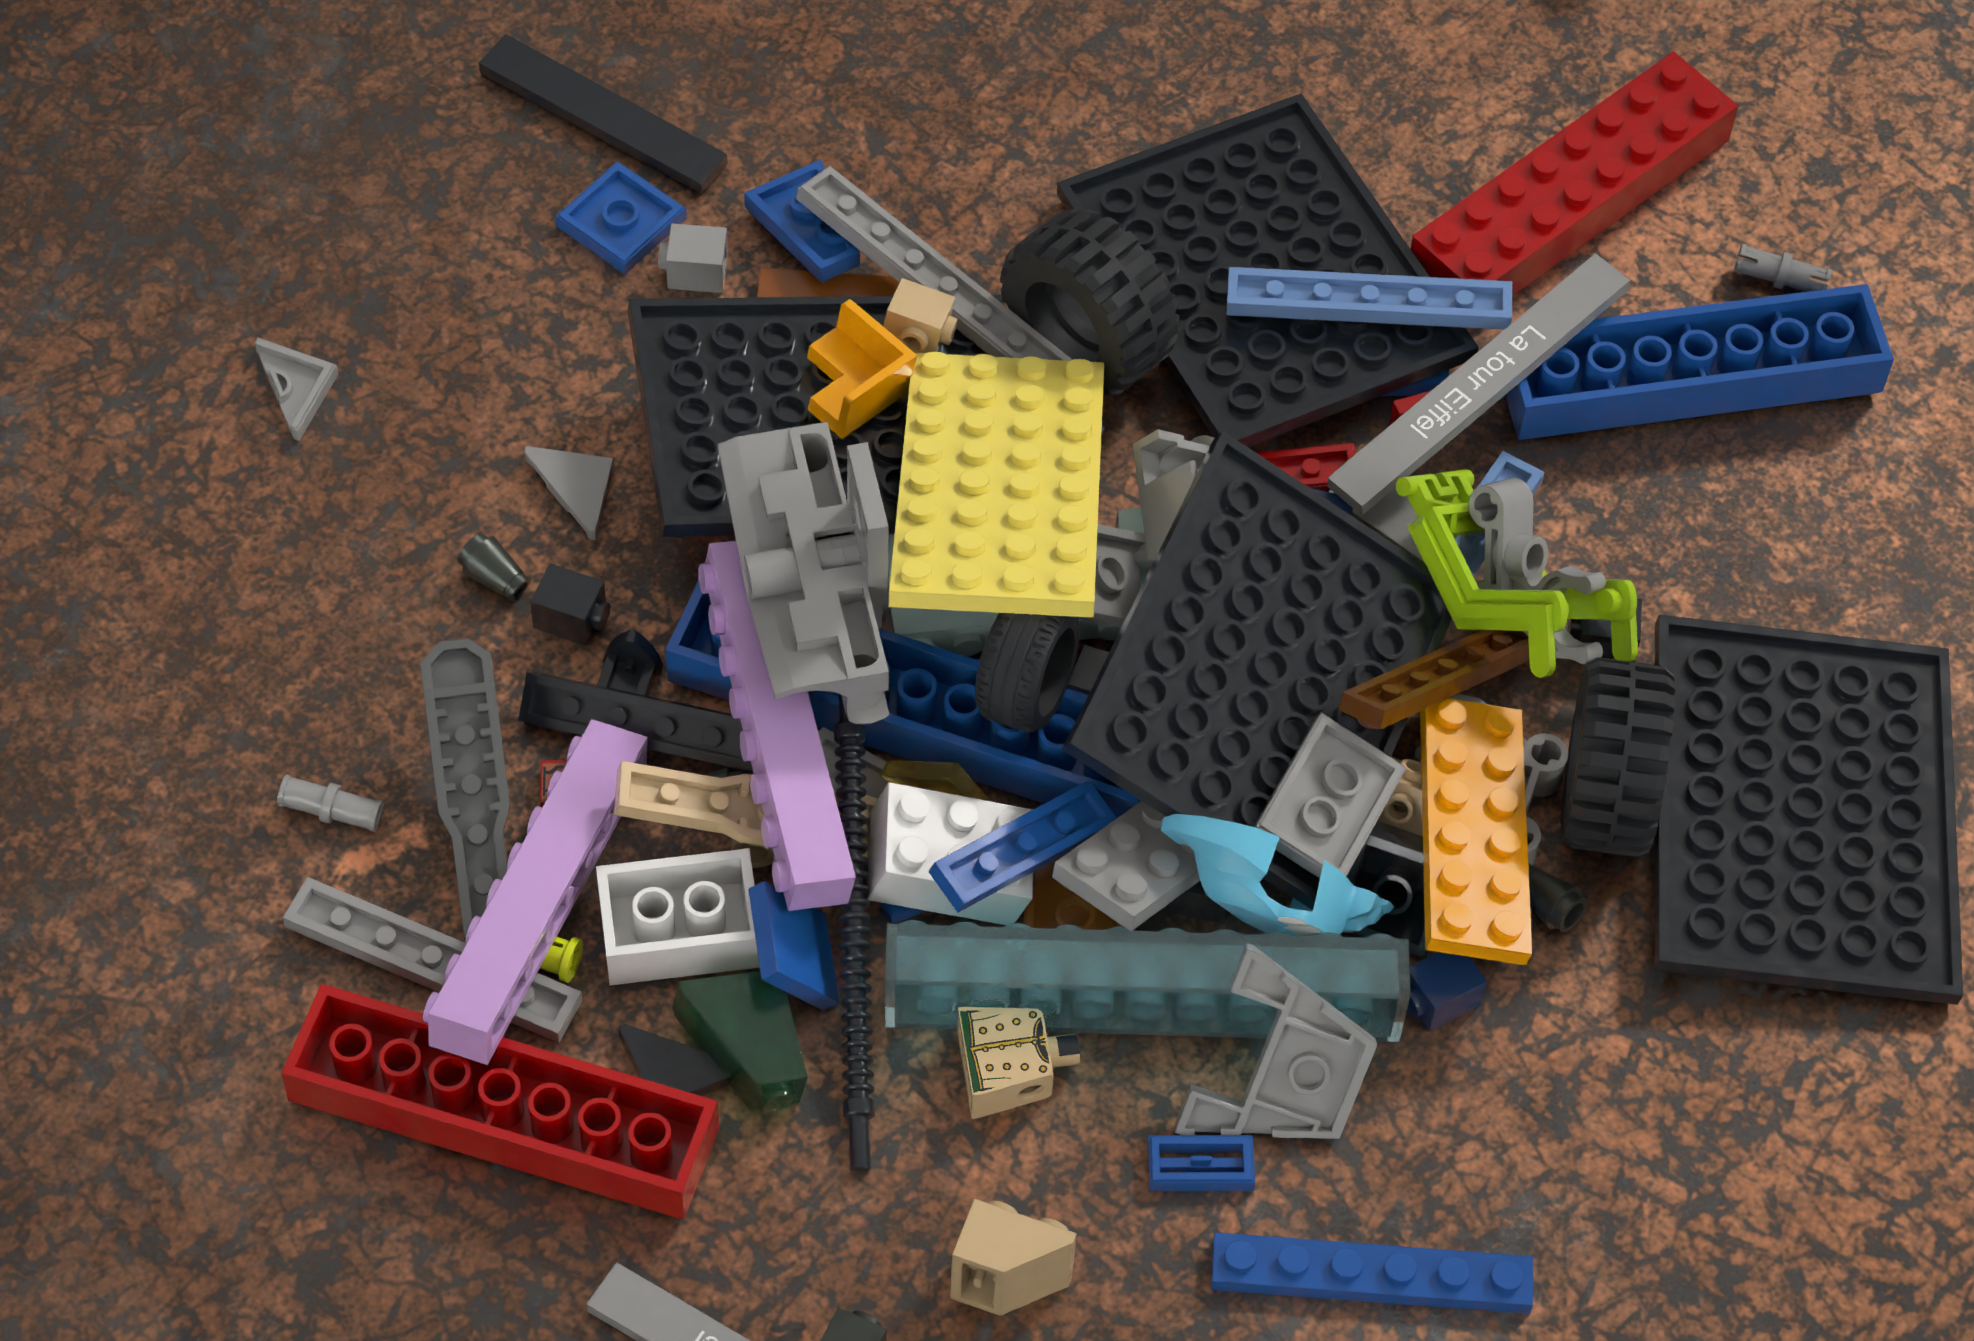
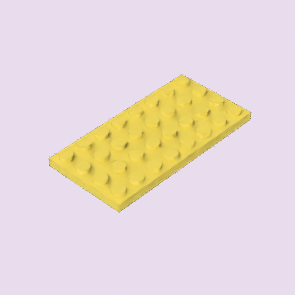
M942 352L915 353L918 356L909 384L889 585V607L1094 618L1104 363L1090 362L1085 359H1074L1071 361L1048 360L1033 356L1009 358L994 357L988 354L969 356L950 355Z

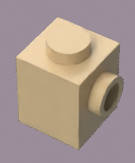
M901 278L887 309L883 327L914 353L937 352L941 343L950 345L956 330L958 318L951 316L955 297Z

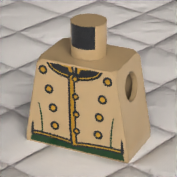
M958 1007L957 1036L971 1119L985 1117L1046 1099L1052 1095L1053 1068L1080 1065L1077 1035L1068 1034L1047 1037L1043 1013L1038 1009Z

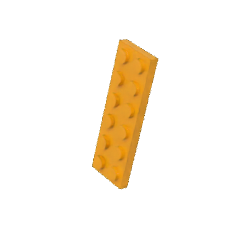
M1448 698L1420 711L1425 950L1526 966L1532 955L1522 710Z

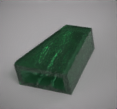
M760 971L679 981L672 1006L674 1016L700 1049L705 1051L725 1074L727 1082L749 1109L766 1107L769 1110H781L790 1107L794 1103H799L808 1076L786 992L763 981Z

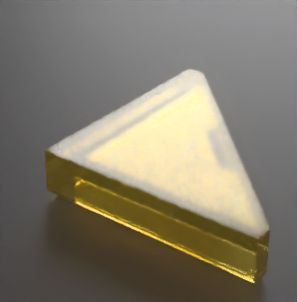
M893 760L886 762L880 774L884 780L890 783L990 801L959 763Z

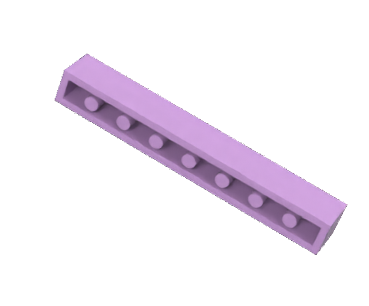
M736 541L709 543L705 564H700L698 568L699 585L703 594L709 593L712 604L709 606L708 611L710 630L713 635L719 634L722 644L719 648L720 670L723 677L730 676L732 689L729 692L731 714L734 719L740 718L743 731L740 733V749L743 760L751 761L754 773L750 779L753 802L755 805L761 804L764 813L761 821L763 843L766 848L773 849L775 857L772 865L776 892L784 893L788 911L848 904L856 876L808 691L794 693L775 700L747 601Z
M591 719L582 737H574L568 750L567 764L562 772L556 771L550 780L547 800L544 806H536L530 816L527 836L524 842H516L510 852L505 876L502 880L495 879L491 885L485 912L482 917L475 916L472 919L466 935L465 948L461 955L455 953L451 957L445 972V984L440 993L432 992L427 1000L423 1021L428 1023L429 1046L488 1065L621 816L614 815L617 769L621 761L647 765V736Z

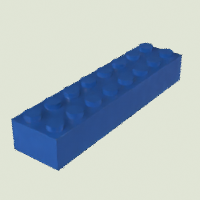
M1868 284L1594 319L1505 394L1517 438L1518 440L1881 393L1884 390L1894 358Z

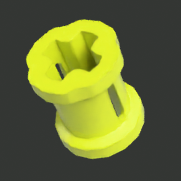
M556 937L539 969L558 974L560 981L569 983L574 977L581 960L583 940L573 937L569 941Z

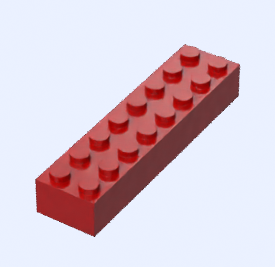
M1673 51L1412 236L1410 249L1430 277L1512 281L1513 297L1730 139L1739 105Z
M322 983L281 1072L287 1098L290 1102L685 1220L719 1131L718 1101L504 1037H502L488 1065L429 1046L428 1023L423 1021V1013Z

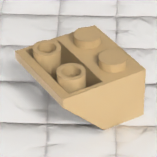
M974 1199L952 1254L950 1299L1001 1316L1069 1287L1073 1273L1077 1233L1069 1231L1064 1224L1053 1219L1041 1218L1036 1220L1018 1214L1012 1206L1000 1201L986 1203Z

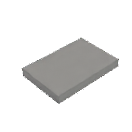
M1321 712L1312 724L1254 827L1279 836L1280 838L1275 850L1318 878L1321 876L1324 860L1347 876L1407 767Z

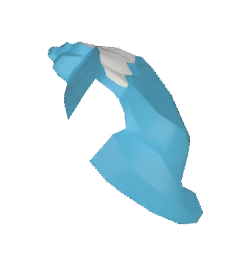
M1173 814L1163 818L1161 831L1176 843L1188 845L1194 851L1199 878L1205 894L1241 921L1290 943L1298 941L1319 942L1338 936L1342 932L1360 931L1367 925L1375 924L1382 915L1389 913L1394 908L1389 901L1379 898L1376 893L1353 886L1341 871L1325 860L1313 910L1294 898L1290 908H1287L1268 897L1259 883L1267 874L1280 838L1279 836L1255 827L1205 816Z

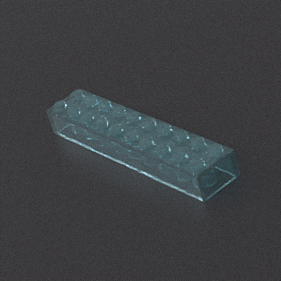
M909 920L900 924H887L885 1027L957 1029L958 1007L1032 1008L1042 1011L1046 1032L1267 1038L1279 1008L1230 991V982L1245 944L1248 943L1254 945L1368 1032L1376 1041L1399 1042L1410 998L1408 939H1396L1386 934H1374L1362 938L1342 937L1337 933L1331 932L1320 933L1315 936H1293L1283 931H1270L1263 935L1238 934L1228 929L1216 930L1211 933H1189L1179 928H1166L1159 932L1129 931L1124 926L1112 927L1108 930H1086L1075 925H1062L1051 929L1031 928L1020 923L1008 924L1004 927H982L971 922H958L948 926L927 925L921 921Z

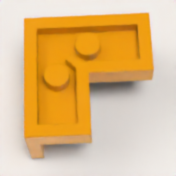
M848 299L841 304L836 328L809 346L807 358L834 380L831 384L810 397L809 412L822 423L828 422L829 429L834 431L841 439L845 438L852 431L908 393L910 376L913 375L918 355L855 302Z

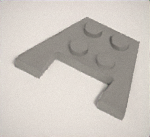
M1246 943L1230 982V991L1279 1008L1243 1099L1239 1101L1190 1084L1174 1124L1175 1133L1180 1135H1195V1132H1218L1221 1135L1262 1133L1272 1134V1137L1340 1139L1376 1050V1039L1254 945Z

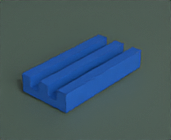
M1148 1135L1149 1191H1254L1253 1135ZM1159 1153H1242L1243 1158H1212V1156L1160 1158Z

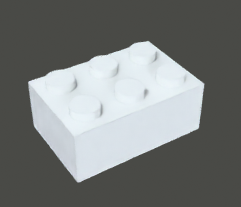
M889 782L870 811L869 878L867 884L869 893L867 894V900L1013 926L1032 900L1033 872L957 913L928 871L934 862L1033 809Z
M749 848L596 866L609 986L760 968L748 892L749 888L755 886Z

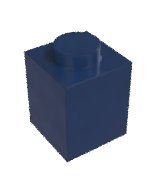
M1437 952L1407 968L1401 998L1408 1013L1413 1018L1419 1017L1430 1032L1480 1006L1487 981L1470 957Z

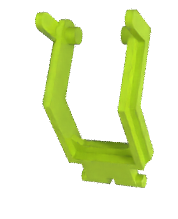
M1465 469L1440 472L1435 475L1424 474L1401 477L1397 480V493L1402 497L1407 496L1417 516V519L1407 526L1457 629L1528 631L1530 669L1539 678L1551 676L1555 671L1554 633L1565 628L1567 619L1611 621L1612 653L1615 660L1632 662L1636 659L1638 654L1637 595L1632 581L1605 579L1606 583L1603 589L1589 594H1583L1573 588H1568L1564 595L1559 590L1479 589L1454 539L1456 536L1485 533V528L1478 526L1469 512L1468 503L1474 484L1473 473ZM1545 569L1542 573V577L1547 575Z

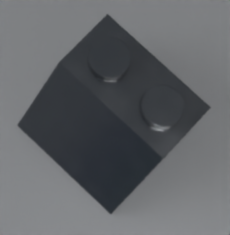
M1377 821L1346 877L1353 886L1376 893L1379 898L1389 901L1394 908L1389 913L1382 915L1375 924L1367 925L1362 930L1352 933L1426 958L1428 950H1425L1423 837Z

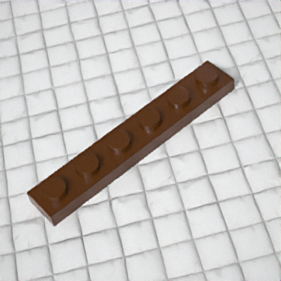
M1480 630L1344 691L1339 711L1357 718L1358 723L1364 727L1384 729L1391 724L1530 661L1528 636L1523 631Z

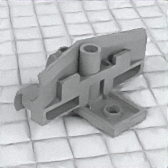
M828 422L738 436L719 443L718 453L747 601L775 700L794 693L814 690L836 692L842 695L845 712L850 723L873 724L884 720L889 716L884 691H889V671L879 629L882 628L883 610L892 609V607H889L888 583L889 526L868 442L847 446V499ZM849 532V535L815 540L817 537Z

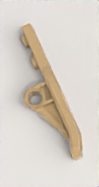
M621 761L616 776L614 815L725 834L731 837V850L750 849L752 868L766 867L775 861L773 849L766 848L763 843L761 821L764 813L762 805H755L753 802L750 786L751 774L718 778ZM835 795L836 803L842 801V799ZM869 795L861 798V801L867 804V809L861 812L868 819L867 823L862 826L868 832L867 838L862 840L863 843L868 845V851L862 854L867 859H869L870 811L878 800Z

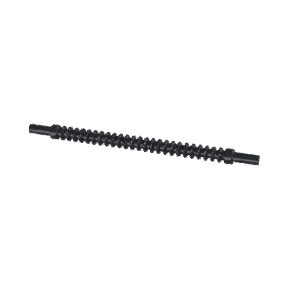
M839 694V723L834 726V741L840 746L835 749L834 753L837 757L841 758V760L835 763V768L841 771L835 777V782L841 785V787L836 790L835 795L842 799V801L837 803L838 811L842 813L840 818L856 876L848 904L838 905L840 909L844 910V913L839 915L838 920L845 924V927L839 930V935L845 938V941L839 944V949L845 952V955L840 958L839 963L846 967L845 970L840 972V978L846 981V984L840 987V992L846 995V998L841 1000L840 1005L847 1009V1012L841 1015V1021L847 1023V1027L841 1030V1035L847 1038V1041L842 1043L841 1048L848 1052V1055L842 1058V1064L848 1066V1070L842 1073V1078L848 1081V1085L842 1089V1092L848 1095V1098L843 1101V1117L849 1120L850 1170L869 1171L871 1170L870 1119L875 1117V1101L869 1098V1095L874 1092L875 1088L868 1084V1080L874 1077V1072L868 1069V1066L873 1064L874 1058L867 1054L868 1051L873 1049V1043L867 1040V1037L873 1034V1029L867 1026V1023L872 1020L873 1016L866 1011L867 1008L872 1006V1000L866 997V994L872 991V986L865 982L871 978L872 974L871 971L865 969V966L871 963V958L865 955V952L871 948V944L864 940V938L870 935V929L864 926L870 920V915L864 912V909L869 907L870 902L863 898L864 895L869 893V887L863 884L869 878V873L863 870L868 865L869 860L862 856L863 853L868 851V845L862 842L868 836V832L862 828L868 819L865 815L861 814V812L867 809V804L861 801V798L866 796L867 790L860 786L866 782V776L860 773V771L866 768V763L860 759L866 753V749L860 746L865 741V725L853 724L848 721L842 695Z

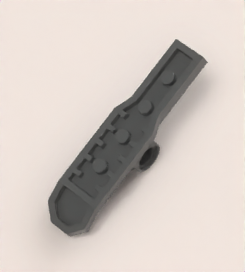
M469 638L438 642L420 662L438 813L453 842L465 941L472 919L475 916L482 917L487 908V897L494 880H502L507 872L503 832L510 810L491 653Z

